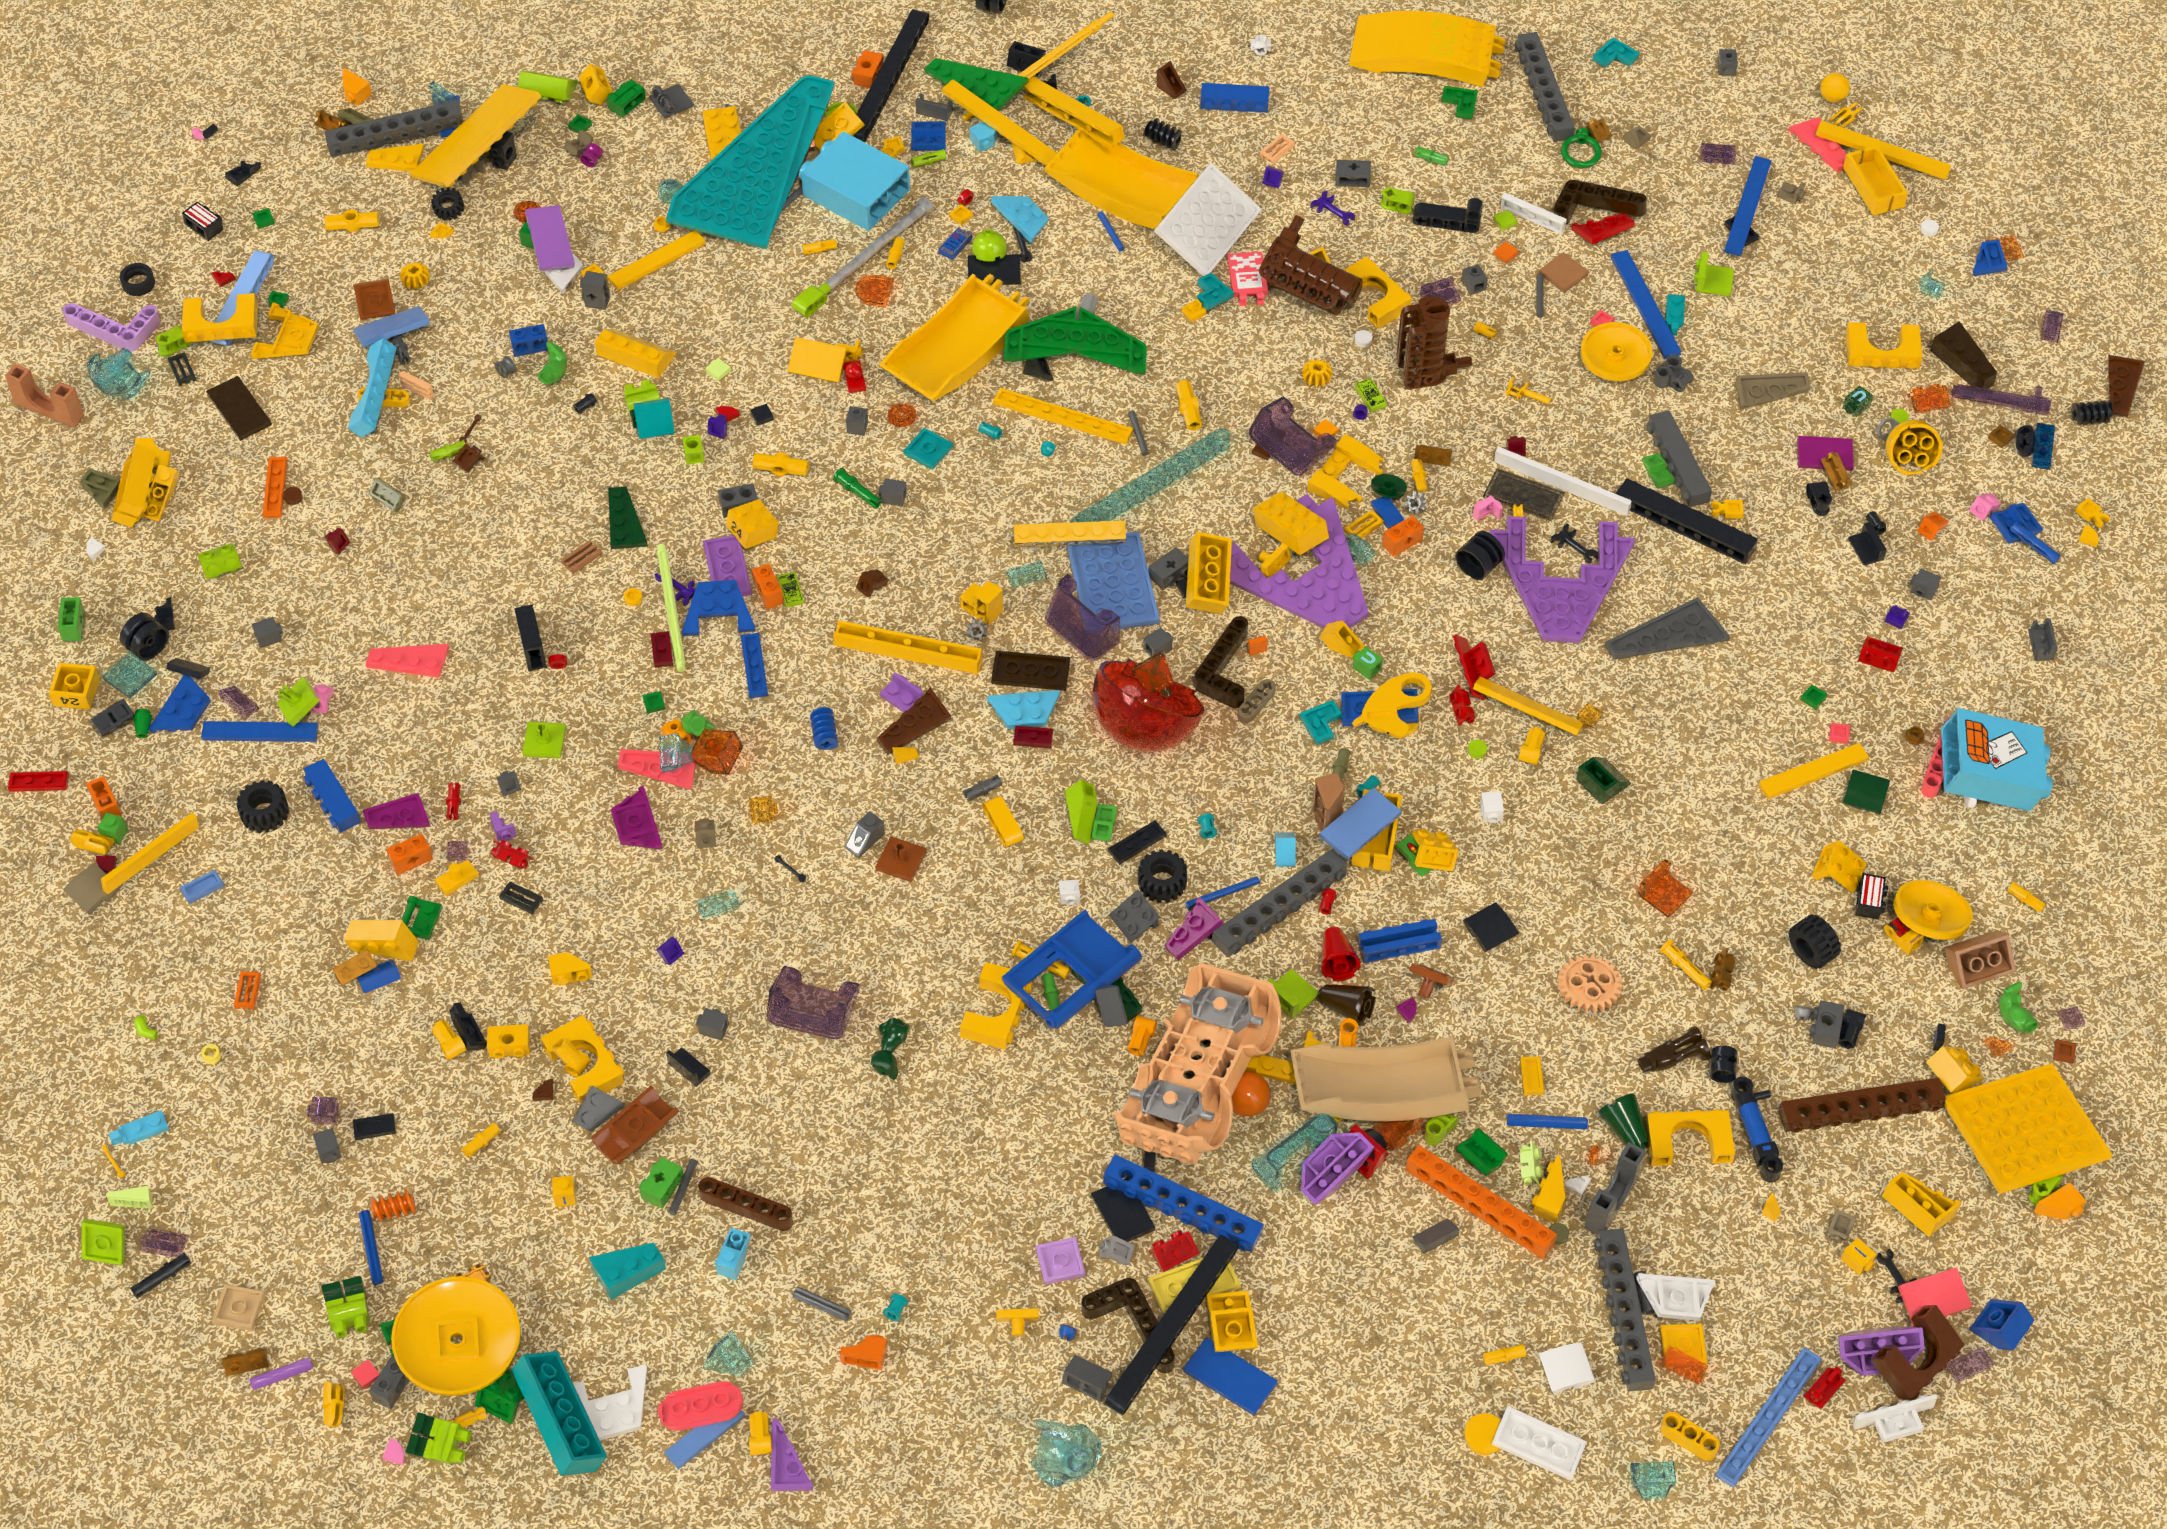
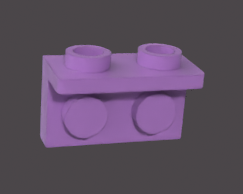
M896 672L892 674V681L880 691V697L903 713L906 710L908 711L914 705V702L923 696V691L919 686L913 685L906 677Z

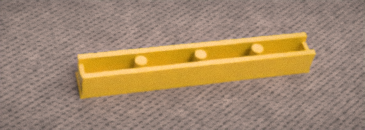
M1031 77L1028 80L1029 82L1023 87L1027 93L1024 95L1025 100L1106 145L1113 147L1122 140H1125L1121 124L1041 80Z
M838 620L836 632L833 634L834 646L974 674L979 673L983 661L981 648Z

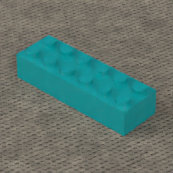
M558 1351L523 1354L511 1370L560 1476L596 1472L607 1458V1455Z

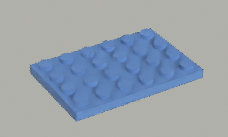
M1139 532L1126 533L1125 543L1066 545L1086 634L1160 623Z

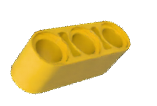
M1002 796L982 803L987 818L1005 848L1024 840L1023 833Z
M1668 1412L1664 1415L1660 1426L1662 1435L1703 1460L1711 1461L1716 1457L1720 1446L1716 1436L1675 1412ZM1667 1423H1672L1676 1427H1669ZM1686 1434H1690V1435H1692L1694 1438H1693V1439H1690V1438H1687L1685 1435H1686ZM1704 1446H1711L1713 1450H1708Z

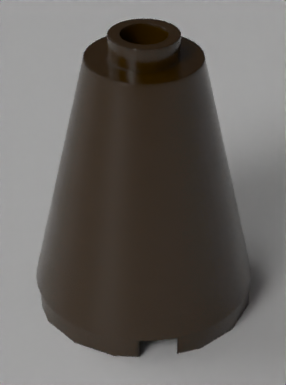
M1326 984L1318 992V999H1320L1321 1004L1345 1018L1354 1019L1360 1026L1366 1024L1364 1022L1366 1017L1370 1019L1376 1002V997L1372 996V991L1375 992V989L1370 986Z

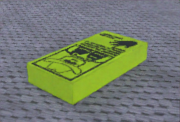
M1372 378L1355 383V389L1370 413L1387 407V402Z
M795 571L777 575L786 608L804 604Z

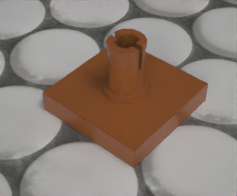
M389 278L353 284L360 320L395 314Z
M890 836L875 869L876 871L912 882L927 849Z
M1412 963L1409 971L1423 976L1424 980L1418 995L1428 999L1435 982L1452 985L1454 977L1419 963Z

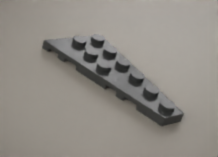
M1697 597L1606 641L1604 647L1614 659H1621L1729 641L1730 635Z

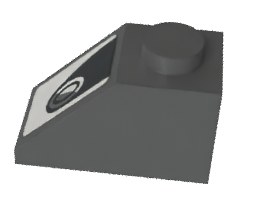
M869 811L856 823L844 848L857 858H860L885 834L884 821Z

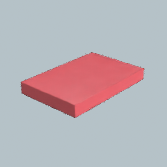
M1957 1267L1898 1286L1910 1319L1924 1305H1937L1944 1316L1972 1308Z

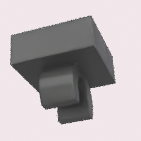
M505 771L500 773L501 776L496 777L503 796L521 790L515 771L509 773Z

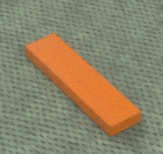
M269 457L263 518L282 517L283 493L285 491L288 464L287 457Z

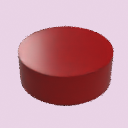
M969 189L964 190L959 195L957 202L963 206L968 205L972 201L974 193Z
M563 654L551 655L548 658V665L552 669H563L567 666V657Z

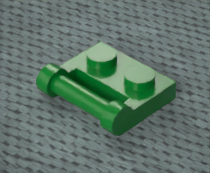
M409 896L407 900L408 905L401 920L407 926L415 907L420 908L413 926L408 928L415 937L430 940L443 909L442 904L421 900L416 896Z

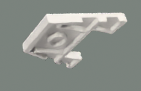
M646 1364L627 1369L632 1389L597 1399L588 1400L584 1381L574 1383V1387L599 1440L641 1430L647 1375Z

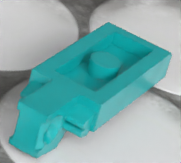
M1667 295L1666 323L1668 326H1671L1670 331L1674 336H1677L1678 328L1683 327L1685 295Z

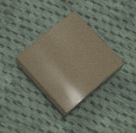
M94 863L79 873L63 890L86 913L91 915L103 900L108 902L120 889V886L107 895L103 891L101 878L106 873Z

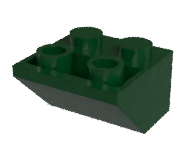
M1592 757L1578 768L1576 780L1601 804H1604L1631 785V782L1603 757Z

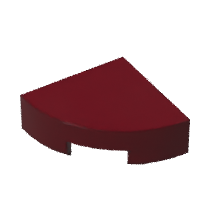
M96 856V862L108 874L116 868L117 858L116 856Z

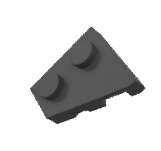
M590 1086L572 1123L591 1132L623 1108L625 1103L594 1086Z

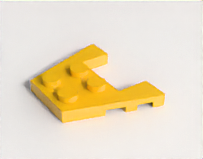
M272 303L268 313L269 319L284 322L273 345L255 342L251 352L252 359L308 354L319 330L318 323L302 315L297 316L291 310L279 307V304Z

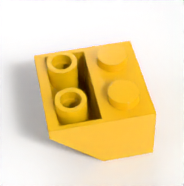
M1942 1046L1926 1061L1950 1093L1966 1090L1985 1079L1981 1074L1982 1070L1980 1067L1970 1061L1969 1054L1963 1048Z

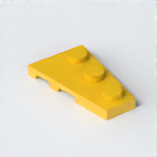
M424 144L370 150L366 160V167L411 172L420 164L425 146Z

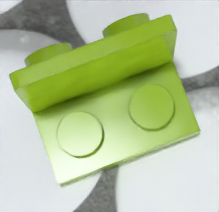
M1292 969L1277 982L1271 978L1267 980L1274 985V989L1279 997L1281 1010L1292 1019L1318 997L1319 991Z

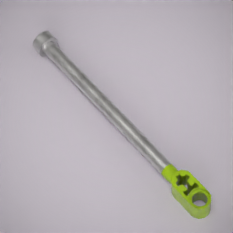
M922 197L916 202V208L817 288L811 285L794 299L792 308L806 318L812 315L826 303L827 294L922 215L928 216L933 212L934 206L931 201L926 197Z

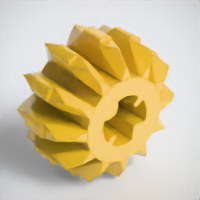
M413 261L412 264L407 263L406 266L402 267L400 279L403 286H407L409 290L412 288L417 290V287L423 289L424 285H428L430 272L428 267L423 265L421 261L418 263Z
M1319 358L1315 361L1310 359L1309 362H1305L1302 369L1304 382H1308L1309 386L1314 384L1316 388L1318 385L1324 387L1325 383L1329 384L1333 372L1330 363H1326L1325 359L1320 361Z

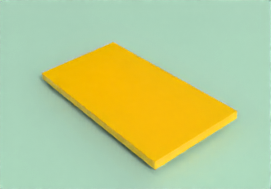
M506 84L501 85L409 174L414 179L443 187H451L459 176L467 172V168L471 164H475L483 153L491 149V145L494 142L499 141L507 130L514 127V123L518 119L526 115V111L536 106L542 96L537 91Z

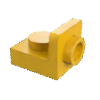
M857 339L854 346L836 344V346L847 348L845 362L857 361L863 355L861 340Z

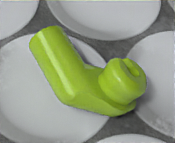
M144 1015L136 1017L133 1024L137 1034L156 1040L158 1031L147 1027V1017Z

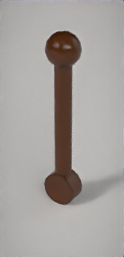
M480 414L475 415V420L465 435L459 438V441L464 440L465 443L467 442L466 438L476 423L482 418Z

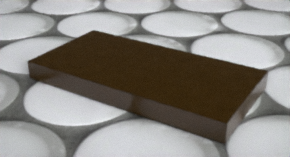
M239 376L206 391L207 396L240 441L272 425L271 420Z
M996 650L991 684L1066 691L1071 657Z

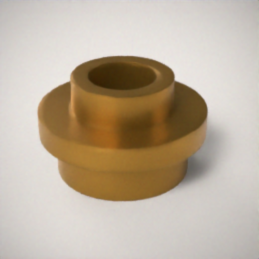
M1913 726L1906 731L1905 738L1909 743L1918 745L1924 741L1925 735L1920 727Z

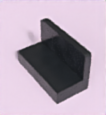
M1871 522L1864 523L1861 533L1848 537L1850 544L1864 566L1884 560L1887 549Z
M682 1047L676 1053L670 1050L666 1052L668 1064L695 1087L711 1074L708 1068Z

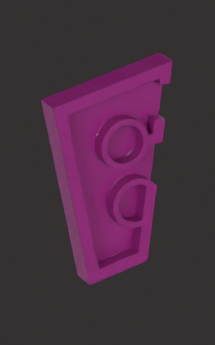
M419 792L363 810L369 829L430 827Z

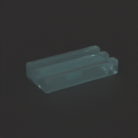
M1042 561L1006 570L1011 588L1047 579Z
M734 889L696 901L702 919L740 908ZM732 897L731 899L721 901L722 899ZM714 902V904L703 907V905Z

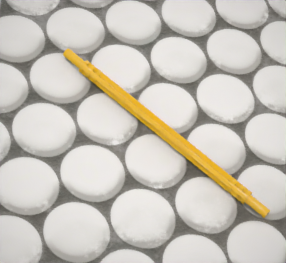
M1110 11L1100 19L1094 20L1022 71L1018 76L1027 77L1029 80L1101 29L1103 24L1114 17V14ZM967 112L962 117L965 121H968L975 115Z

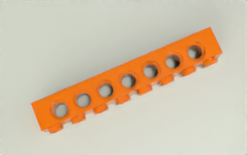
M1418 1145L1407 1159V1172L1539 1258L1544 1259L1555 1245L1557 1233L1422 1146Z

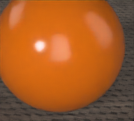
M1244 1071L1232 1095L1233 1112L1241 1116H1254L1263 1112L1269 1105L1271 1090L1267 1081L1261 1075L1252 1071Z

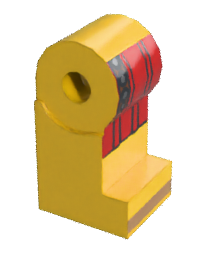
M1895 917L1884 926L1886 935L1906 954L1910 955L1921 946L1924 936L1907 927L1899 917Z

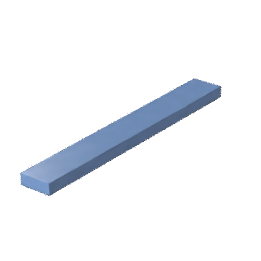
M1805 1347L1802 1349L1719 1468L1715 1477L1732 1488L1736 1486L1823 1358Z

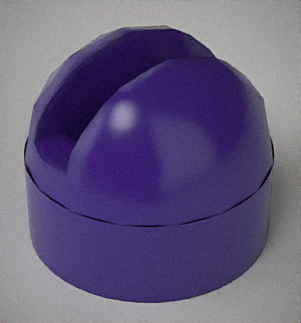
M1358 404L1354 408L1353 416L1359 420L1367 418V407L1363 404Z

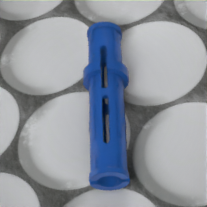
M2018 521L2010 528L2009 531L2022 539L2024 544L2027 543L2053 565L2061 557L2060 554L2037 538L2033 531L2027 530Z

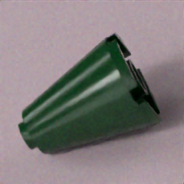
M1630 1093L1617 1098L1613 1104L1609 1105L1608 1103L1598 1111L1601 1118L1625 1145L1630 1142L1643 1150L1647 1148L1646 1144L1649 1141L1635 1094Z

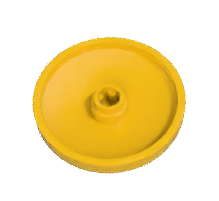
M1609 322L1597 325L1586 333L1582 340L1580 353L1584 365L1598 377L1611 381H1627L1642 375L1648 369L1653 350L1648 337L1638 328L1625 323Z
M1909 881L1898 889L1893 901L1897 916L1907 927L1933 939L1950 940L1961 937L1969 930L1973 920V912L1967 900L1951 887L1935 881Z

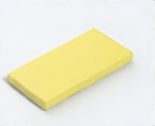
M1203 1258L1147 1278V1282L1163 1315ZM1231 1263L1228 1264L1208 1294L1227 1293L1241 1288Z

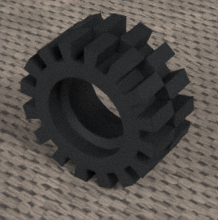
M443 187L441 192L439 190L436 191L437 195L433 194L431 205L439 219L442 218L446 221V218H448L450 221L452 217L457 219V214L461 216V211H464V202L458 190L456 191L455 188L450 190V187L444 190ZM447 200L454 201L451 207L444 208L441 206Z

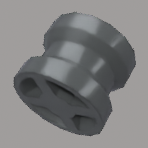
M509 356L503 357L501 362L497 361L494 364L498 374L503 378H506L510 372L514 373L517 370L515 363Z

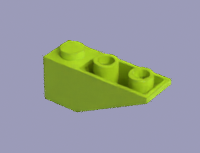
M1079 780L1065 790L1066 803L1068 805L1074 839L1089 844L1096 812L1097 796L1093 784Z

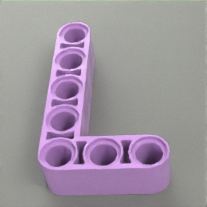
M74 303L66 304L63 307V313L69 326L128 352L136 351L161 323L158 310L154 305L143 307L127 326Z

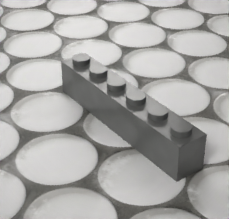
M1670 410L1649 415V420L1646 424L1649 434H1652L1654 445L1659 448L1660 455L1666 461L1667 469L1673 475L1676 487L1680 488L1682 499L1687 502L1689 507L1710 502L1712 490Z

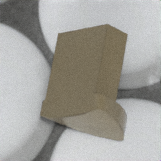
M1640 126L1628 131L1623 136V140L1636 150L1651 139V135Z

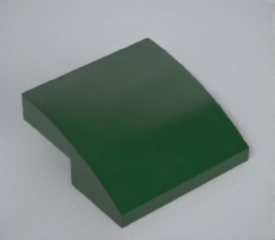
M1853 769L1843 804L1880 815L1890 780Z

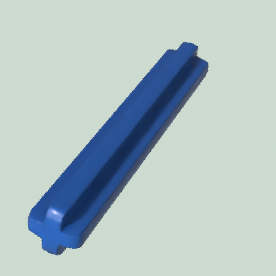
M1508 1114L1507 1125L1587 1129L1588 1119L1586 1117Z
M369 1210L360 1211L359 1219L371 1281L373 1285L382 1284L384 1281L371 1214Z

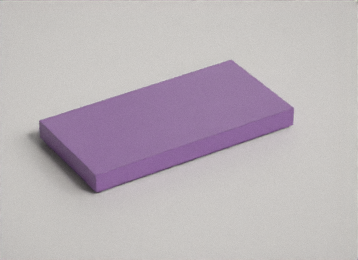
M560 205L525 209L540 271L574 267L575 262Z
M731 535L703 540L711 581L735 580L742 597L752 595L742 545L736 537Z

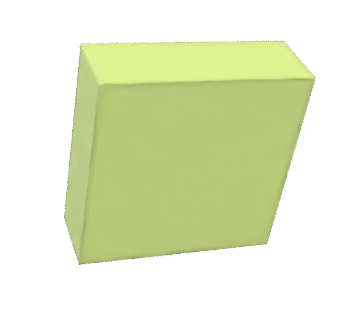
M719 358L705 368L706 373L718 381L731 371V367Z

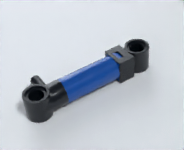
M1741 1076L1734 1080L1730 1093L1731 1098L1736 1102L1754 1150L1752 1155L1757 1167L1762 1166L1760 1176L1764 1181L1773 1183L1780 1178L1783 1162L1779 1158V1151L1775 1141L1771 1140L1757 1100L1770 1098L1771 1092L1770 1090L1754 1093L1753 1082L1749 1078Z

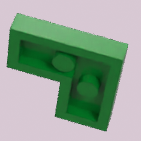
M1444 86L1441 102L1456 104V117L1472 119L1478 90Z

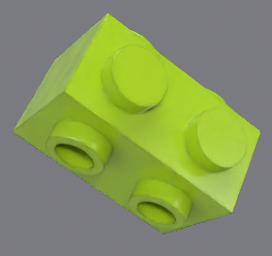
M233 543L197 554L206 579L217 578L220 574L234 572L242 567Z

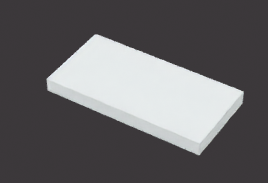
M1507 1406L1491 1445L1571 1481L1587 1441Z

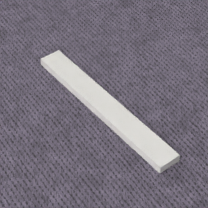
M1498 447L1495 452V463L1627 516L1630 512L1632 501L1501 447Z

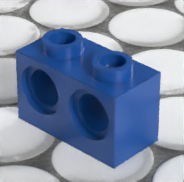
M544 324L509 330L514 357L548 351L546 346L548 340Z

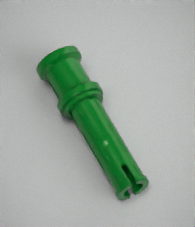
M842 467L835 472L833 476L834 482H839L846 491L854 492L874 509L880 506L878 502L882 503V499L858 483L857 478L849 475L846 469Z

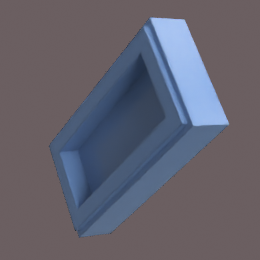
M213 870L179 888L188 904H191L225 886L216 870Z

